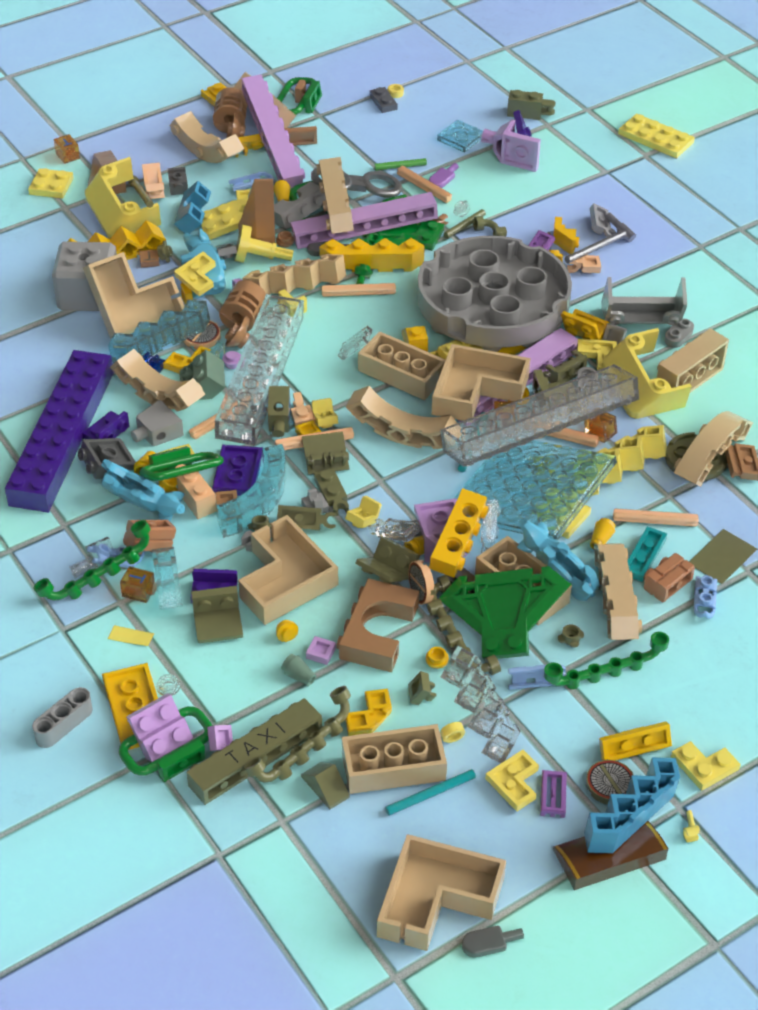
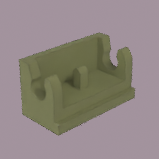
M573 350L571 353L576 358L571 356L567 361L556 367L550 364L546 365L545 368L549 371L543 372L544 377H547L550 383L572 380L577 377L580 368L586 367L587 356L577 350Z

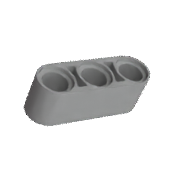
M82 687L73 689L33 722L34 736L39 747L49 748L91 715L93 708L90 692Z

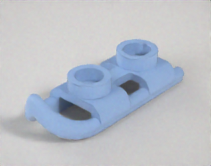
M257 172L228 180L229 184L234 186L232 187L233 192H236V190H247V188L252 187L254 179H261L260 176L268 177L264 179H273V184H275L274 177L267 172ZM247 179L250 180V182H248V183H244V182H243L244 180H247Z
M99 544V546H88L87 552L97 553L98 558H93L92 563L103 564L107 558L116 557L121 554L124 547L110 549L106 544ZM143 551L142 554H139L140 559L135 564H129L125 561L119 566L124 568L135 567L142 561L145 552Z
M708 575L701 578L696 576L693 608L694 614L699 618L706 617L711 619L715 615L717 579H713ZM698 606L710 607L711 613L707 611L699 612Z
M546 665L508 669V673L512 675V685H508L509 690L553 685L544 678V668ZM561 665L563 668V676H565L566 667ZM535 678V683H527L526 679Z

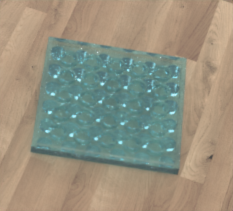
M506 435L462 488L487 497L486 506L489 509L485 519H480L479 523L481 525L523 534L519 527V522L522 519H528L535 525L544 522L549 531L548 537L559 540L615 466L617 460L615 455ZM461 490L457 493V495H456L453 499H455V498L458 499Z

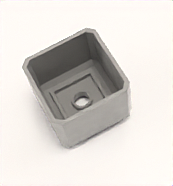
M64 241L59 245L52 272L56 304L60 310L99 311L83 267L117 255L115 245L110 242Z

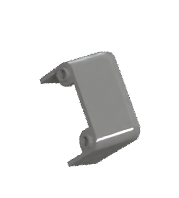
M607 277L601 301L604 318L614 325H677L682 321L687 308L686 279L681 277L675 297L612 296L611 277Z

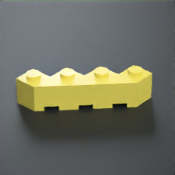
M664 425L641 427L637 430L636 435L632 437L627 435L614 442L615 446L609 450L603 448L592 454V459L589 461L581 460L576 463L574 478L577 495L586 497L598 495L600 483L614 484L621 482L623 471L644 469L645 458L659 459L666 457L667 445Z

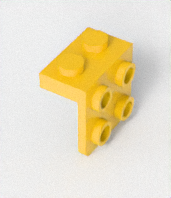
M575 309L572 314L566 311L561 313L565 331L571 335H577L583 339H603L608 321Z

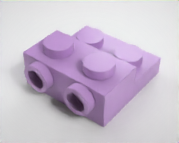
M169 693L126 716L145 758L151 762L193 739L185 718L180 715L172 695Z

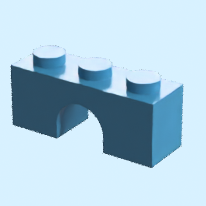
M199 181L184 192L174 225L184 233L190 234L202 224L205 213L201 208L208 203L211 191Z

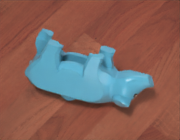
M199 229V235L185 233L183 239L190 253L180 256L182 265L201 252H205L216 263V267L205 274L213 281L214 287L200 297L192 291L193 298L221 293L226 288L224 275L226 265L224 259L220 260L217 248L210 242L209 236L202 229Z
M107 459L102 461L101 466L107 472L104 474L101 485L112 494L147 511H158L160 520H168L170 522L173 515L185 512V506L181 503L184 497L183 492L172 491L165 493V490L154 482Z
M522 519L519 522V527L523 532V540L518 544V549L527 553L534 551L537 559L546 566L551 567L572 585L571 595L577 600L587 601L590 597L596 595L600 582L595 571L589 565H584L570 551L567 544L549 538V531L544 522H540L538 525L533 524L528 519Z

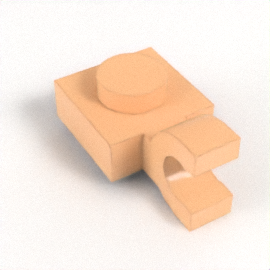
M585 255L569 263L574 265H567L569 273L577 272L579 269L584 273L601 272L600 258L595 255Z
M301 392L293 393L294 408H290L294 426L312 420L315 421L311 406H304Z

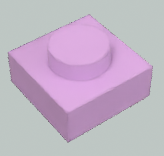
M315 636L306 651V659L328 665L336 650V642Z
M231 725L207 727L210 751L222 750L233 741Z

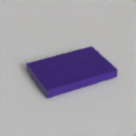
M222 444L220 455L224 458V461L216 468L212 490L214 493L237 490V496L254 497L263 456V447Z

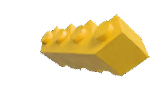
M147 220L135 233L120 226L110 239L95 232L88 240V242L112 243L116 246V253L124 252L127 260L137 258V255H140L139 251L157 250V247L162 245L163 241H166L160 227ZM70 238L67 242H77V241L74 240V239H72V238Z
M332 238L320 246V255H344L345 269H352V272H355V266H360V264L368 265L371 267L370 269H378V272H393V269H404V272H410L423 264L425 245L410 238L398 246L384 238L371 246L358 238L349 245L344 246Z

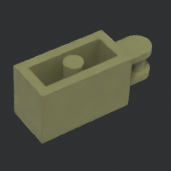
M510 90L507 116L514 117L513 113L520 110L523 118L540 120L541 115L551 116L555 114L553 108L556 102L543 99V93Z

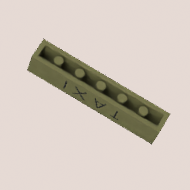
M305 698L291 704L288 709L280 714L273 715L267 722L259 727H254L243 737L233 740L230 745L214 752L203 762L193 765L186 772L189 788L204 805L208 804L249 777L244 769V765L249 760L261 757L267 766L291 751L294 747L305 742L309 734L322 728V715Z

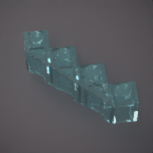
M195 299L187 300L182 312L163 311L158 323L139 322L133 334L114 333L108 344L113 364L133 349L141 356L148 355L150 357L163 351L162 347L170 343L175 345L186 340L187 336L194 332L197 334L204 332L210 321L207 302Z

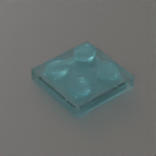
M456 120L437 135V141L465 153L483 139L481 138L483 131L463 121Z

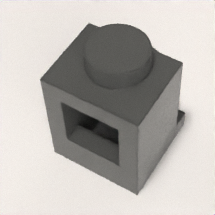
M185 167L168 168L171 195L184 194L188 189Z

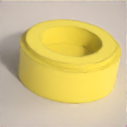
M391 84L387 88L393 98H400L404 95V87L400 84Z
M453 722L444 726L440 730V734L444 742L452 743L460 740L465 735V729L461 722Z

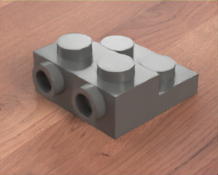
M121 438L86 439L82 441L81 448L78 450L79 460L85 462L87 473L92 474L95 479H103L105 472H107L101 466L104 459L127 470H134L136 461Z

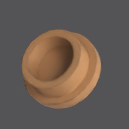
M281 231L276 237V243L286 248L294 243V237L289 231Z

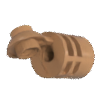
M224 88L216 96L213 122L219 131L227 134L226 138L234 134L237 137H244L247 103L241 90Z
M242 280L235 283L220 309V319L229 328L225 335L227 339L225 347L237 346L241 349L247 343L251 336L248 331L253 328L266 304L265 291L253 281Z

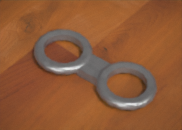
M314 168L311 172V180L319 185L322 179L317 175L316 168ZM370 171L363 176L348 175L344 172L347 191L366 192L367 190L376 196L385 198L398 196L402 191V185L399 180L385 172ZM381 179L387 181L394 189H380L372 185L369 180Z

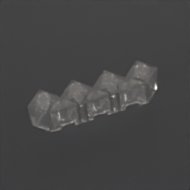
M457 646L440 677L460 688L454 702L474 713L467 727L488 738L481 753L501 764L506 760L521 731L517 724L511 722L509 718L510 711L503 699H498L494 692L496 687L490 676L484 674L481 669L482 662L479 657Z

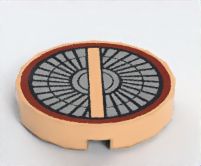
M205 319L189 322L182 330L183 342L188 347L193 346L194 349H198L199 346L211 348L221 338L220 327L216 323Z
M423 560L411 562L408 571L410 588L419 591L420 605L430 603L434 598V595H431V590H434L433 576L427 564L423 565Z

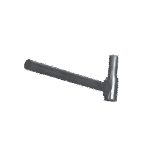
M609 212L605 218L617 228V233L566 256L565 262L571 263L622 238L631 242L635 239L636 234Z

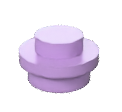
M229 351L223 355L222 360L227 368L236 369L242 362V355L235 351Z

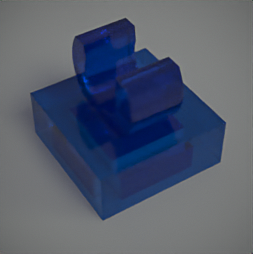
M147 351L143 356L144 361L160 373L164 369L163 363L165 360L161 359L157 354L152 356Z

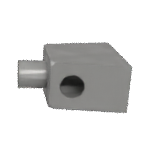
M161 400L137 415V429L131 431V436L136 443L146 439L152 446L184 436L182 420Z

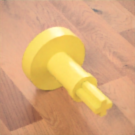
M242 224L234 261L244 263L247 253L268 257L272 260L274 257L292 260L294 250L277 247L276 243L273 242L269 243L250 238L252 227Z

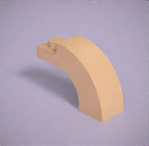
M160 162L142 164L145 192L150 199L165 198Z

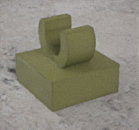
M420 671L408 684L410 703L419 705L424 699L432 701L437 696L436 693L431 692L435 684L429 681L428 673Z

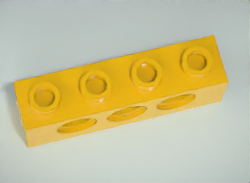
M462 488L431 555L429 566L431 570L453 578L458 570L462 571L466 560L463 557L465 553H470L474 542L471 539L473 535H478L481 528L480 519H485L489 509L486 506V496Z

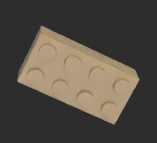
M711 328L708 329L706 332L699 334L693 341L688 342L680 350L675 351L670 357L662 360L657 367V378L665 379L671 388L690 384L692 386L691 393L723 370L729 339Z
M380 331L358 352V371L422 400H426L435 390L445 363L443 358Z
M506 536L476 557L475 575L528 568L533 569V574H541V567L546 565L531 553L518 549V543L509 536ZM534 583V587L541 586V583ZM572 585L536 623L538 626L570 603Z
M438 724L342 737V758L349 794L446 780L447 761Z

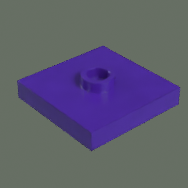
M520 110L515 111L513 115L517 133L532 137L530 128L526 126Z

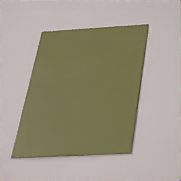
M723 529L689 562L699 571L711 576L713 579H717L719 583L723 584L757 548Z

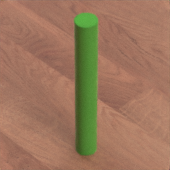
M422 158L376 163L374 166L375 171L395 169L401 166L427 165V160Z

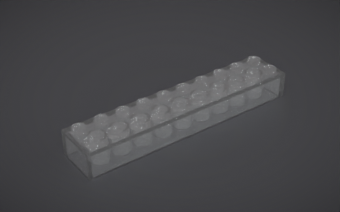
M266 294L215 418V439L256 445L268 413L269 386H278L303 321L304 300Z
M613 364L440 429L443 452L463 467L472 466L478 461L490 459L496 454L508 452L517 446L526 445L535 439L544 438L548 434L560 432L566 427L578 425L584 420L596 418L597 415L611 412L618 407L631 404V402L639 400L638 377Z

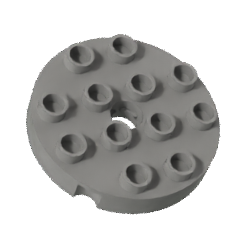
M476 236L448 243L434 251L433 260L423 262L418 274L417 300L422 315L431 324L434 332L445 334L464 343L481 346L484 350L497 352L502 347L519 345L531 347L540 339L557 330L563 323L562 311L569 312L572 281L567 268L560 259L540 246L530 247L525 245L521 239L511 237Z

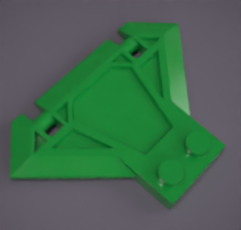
M406 194L385 199L382 202L405 198L407 196ZM424 221L365 234L362 236L366 238L359 239L373 246L386 238L399 246L406 240L413 238L425 245V249L433 251L444 231L445 224L436 221Z
M545 566L541 567V574H533V569L528 568L476 574L475 581L467 582V576H459L439 599L482 636V658L484 660L492 655H495L497 659L529 656L528 632L571 584L551 567ZM534 583H541V586L534 587ZM475 590V593L468 594V591Z

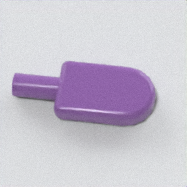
M453 163L447 169L440 168L429 178V181L441 188L445 187L455 178L454 171L459 168L458 164Z

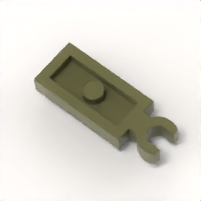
M334 468L315 472L314 480L329 507L333 506V512L336 513V516H338V509H344L347 514V511H349L347 494Z
M278 505L277 520L288 515L301 529L320 530L321 524H324L327 528H335L336 525L329 524L327 519L329 516H336V513L328 512L325 515H321L322 508Z

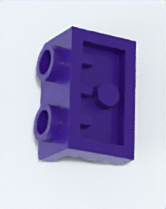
M113 411L108 412L83 432V439L116 438L130 427L128 413L123 411L118 415Z
M193 569L192 591L237 586L238 591V574L236 570Z

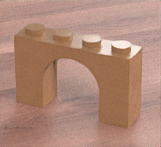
M368 578L365 586H361L359 590V600L357 603L354 602L352 606V616L346 620L344 634L339 636L336 648L339 649V659L392 672L399 656V641L372 634L365 629L364 624L377 616H391L413 622L419 607V591Z

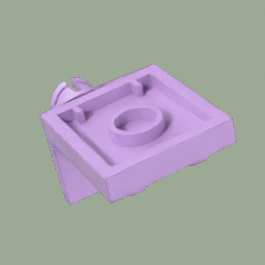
M513 119L502 125L498 131L484 129L481 142L493 145V151L500 163L533 172L538 170L541 139L515 133V120Z
M456 498L414 505V512L424 538L425 562L430 563L431 555L457 501Z

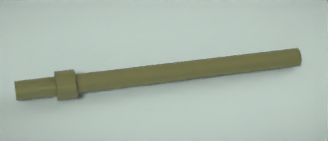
M133 175L134 179L128 181L129 185L134 187L147 207H153V201L140 185L137 176Z

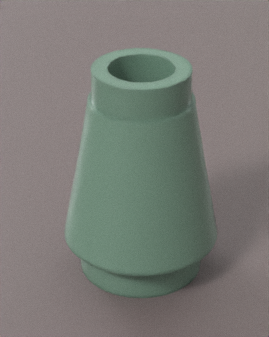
M289 655L281 666L285 675L307 686H310L316 679V674L299 656Z

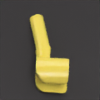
M688 810L686 811L688 827L683 828V836L687 843L697 841L700 831L699 826L694 823L692 811Z

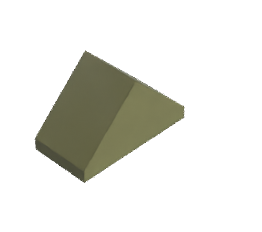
M320 762L301 774L303 780L329 810L350 798V794L335 764Z

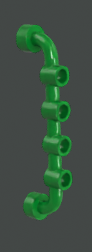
M146 520L135 522L131 526V531L136 538H141L138 544L125 547L121 554L114 558H107L96 569L87 570L83 577L76 581H69L62 590L54 592V586L50 580L43 578L34 585V591L39 597H46L53 601L61 600L67 596L71 599L79 598L82 594L81 588L88 584L91 588L97 587L102 581L100 576L105 573L115 576L120 572L121 568L119 565L127 561L129 564H135L139 561L140 556L138 553L142 552L149 543V532L151 530Z
M654 632L650 639V647L652 649L644 653L634 651L630 654V657L623 659L614 657L609 660V663L603 665L590 664L588 669L579 672L577 670H570L566 676H563V668L560 664L555 662L548 663L544 668V678L553 686L566 685L569 689H577L580 681L587 679L591 683H597L600 681L601 675L605 673L618 677L621 675L622 668L629 667L634 671H638L642 668L643 662L654 659L660 652L668 648L669 636L664 632Z

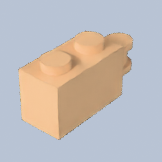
M180 464L177 465L175 468L183 467L186 465ZM199 472L176 477L178 491L184 493L183 500L197 519L217 512L215 493Z

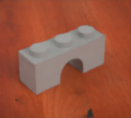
M310 181L297 190L299 196L297 200L289 202L282 199L274 204L275 224L286 230L291 227V222L302 220L322 207V201L325 200L324 193H320L319 185Z

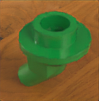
M365 264L355 266L354 274L358 275L356 284H364L365 278L370 279L373 274L370 266Z

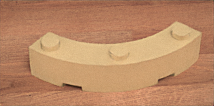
M191 111L175 118L169 125L173 135L177 136L188 150L204 161L219 163L244 150L236 134L221 140L211 133L207 134L201 129L203 126Z
M135 349L118 359L110 367L125 385L129 383L137 390L135 394L151 405L161 400L170 410L181 411L205 395L202 386L194 378L182 382L169 379L153 369Z
M370 386L354 391L346 405L351 414L362 424L367 423L375 428V433L396 443L415 448L431 446L433 449L455 446L462 431V428L452 415L423 417L407 413L386 402Z
M730 411L718 414L708 424L702 425L699 434L691 443L684 456L676 461L674 473L701 487L714 466L711 464L717 454L722 455L731 445V440L744 441L753 422Z

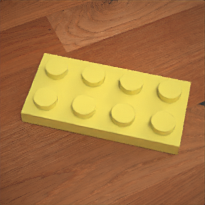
M637 113L622 125L618 131V134L676 159L694 143L695 137L685 132L678 131L673 127L666 126Z

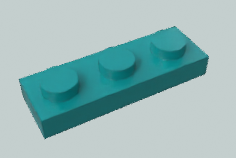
M648 526L646 527L628 559L629 571H632L634 580L643 582L645 573L651 568L667 539V533Z

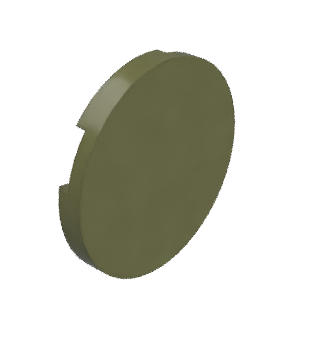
M695 432L677 435L669 441L666 448L665 461L673 472L676 470L674 469L676 461L684 456L691 443L697 437ZM725 452L722 455L717 454L711 461V464L714 466L704 481L714 479L725 471L727 467Z

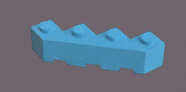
M652 757L647 775H632L626 794L610 795L605 813H589L584 831L588 853L615 852L674 797L680 779L676 758Z

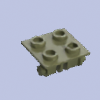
M343 432L302 436L308 475L334 468L335 471L350 469L348 463L349 453L346 452Z

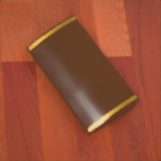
M649 821L613 853H588L585 836L553 846V851L574 890L666 860L669 849L658 831Z

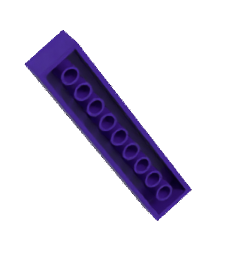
M73 350L5 487L8 506L49 513L82 443L83 432L89 428L114 374L110 368L113 365L112 355Z

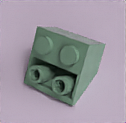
M205 350L200 355H197L189 365L181 369L180 381H188L194 378L202 386L205 393L199 400L213 399L225 388L224 361L208 350Z

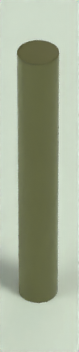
M483 209L479 210L444 232V237L446 239L450 238L471 225L474 216H485L486 212Z

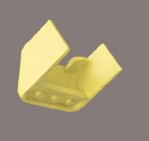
M130 157L101 167L85 190L86 201L109 239L120 226L135 233L146 220L156 226L161 225L158 203H155L151 208L144 207L142 209L133 201L121 204L112 189V186L134 179Z
M658 328L628 335L603 358V371L626 413L635 419L684 408L692 387L690 384L671 388L665 379H649L637 355L654 352L659 334Z

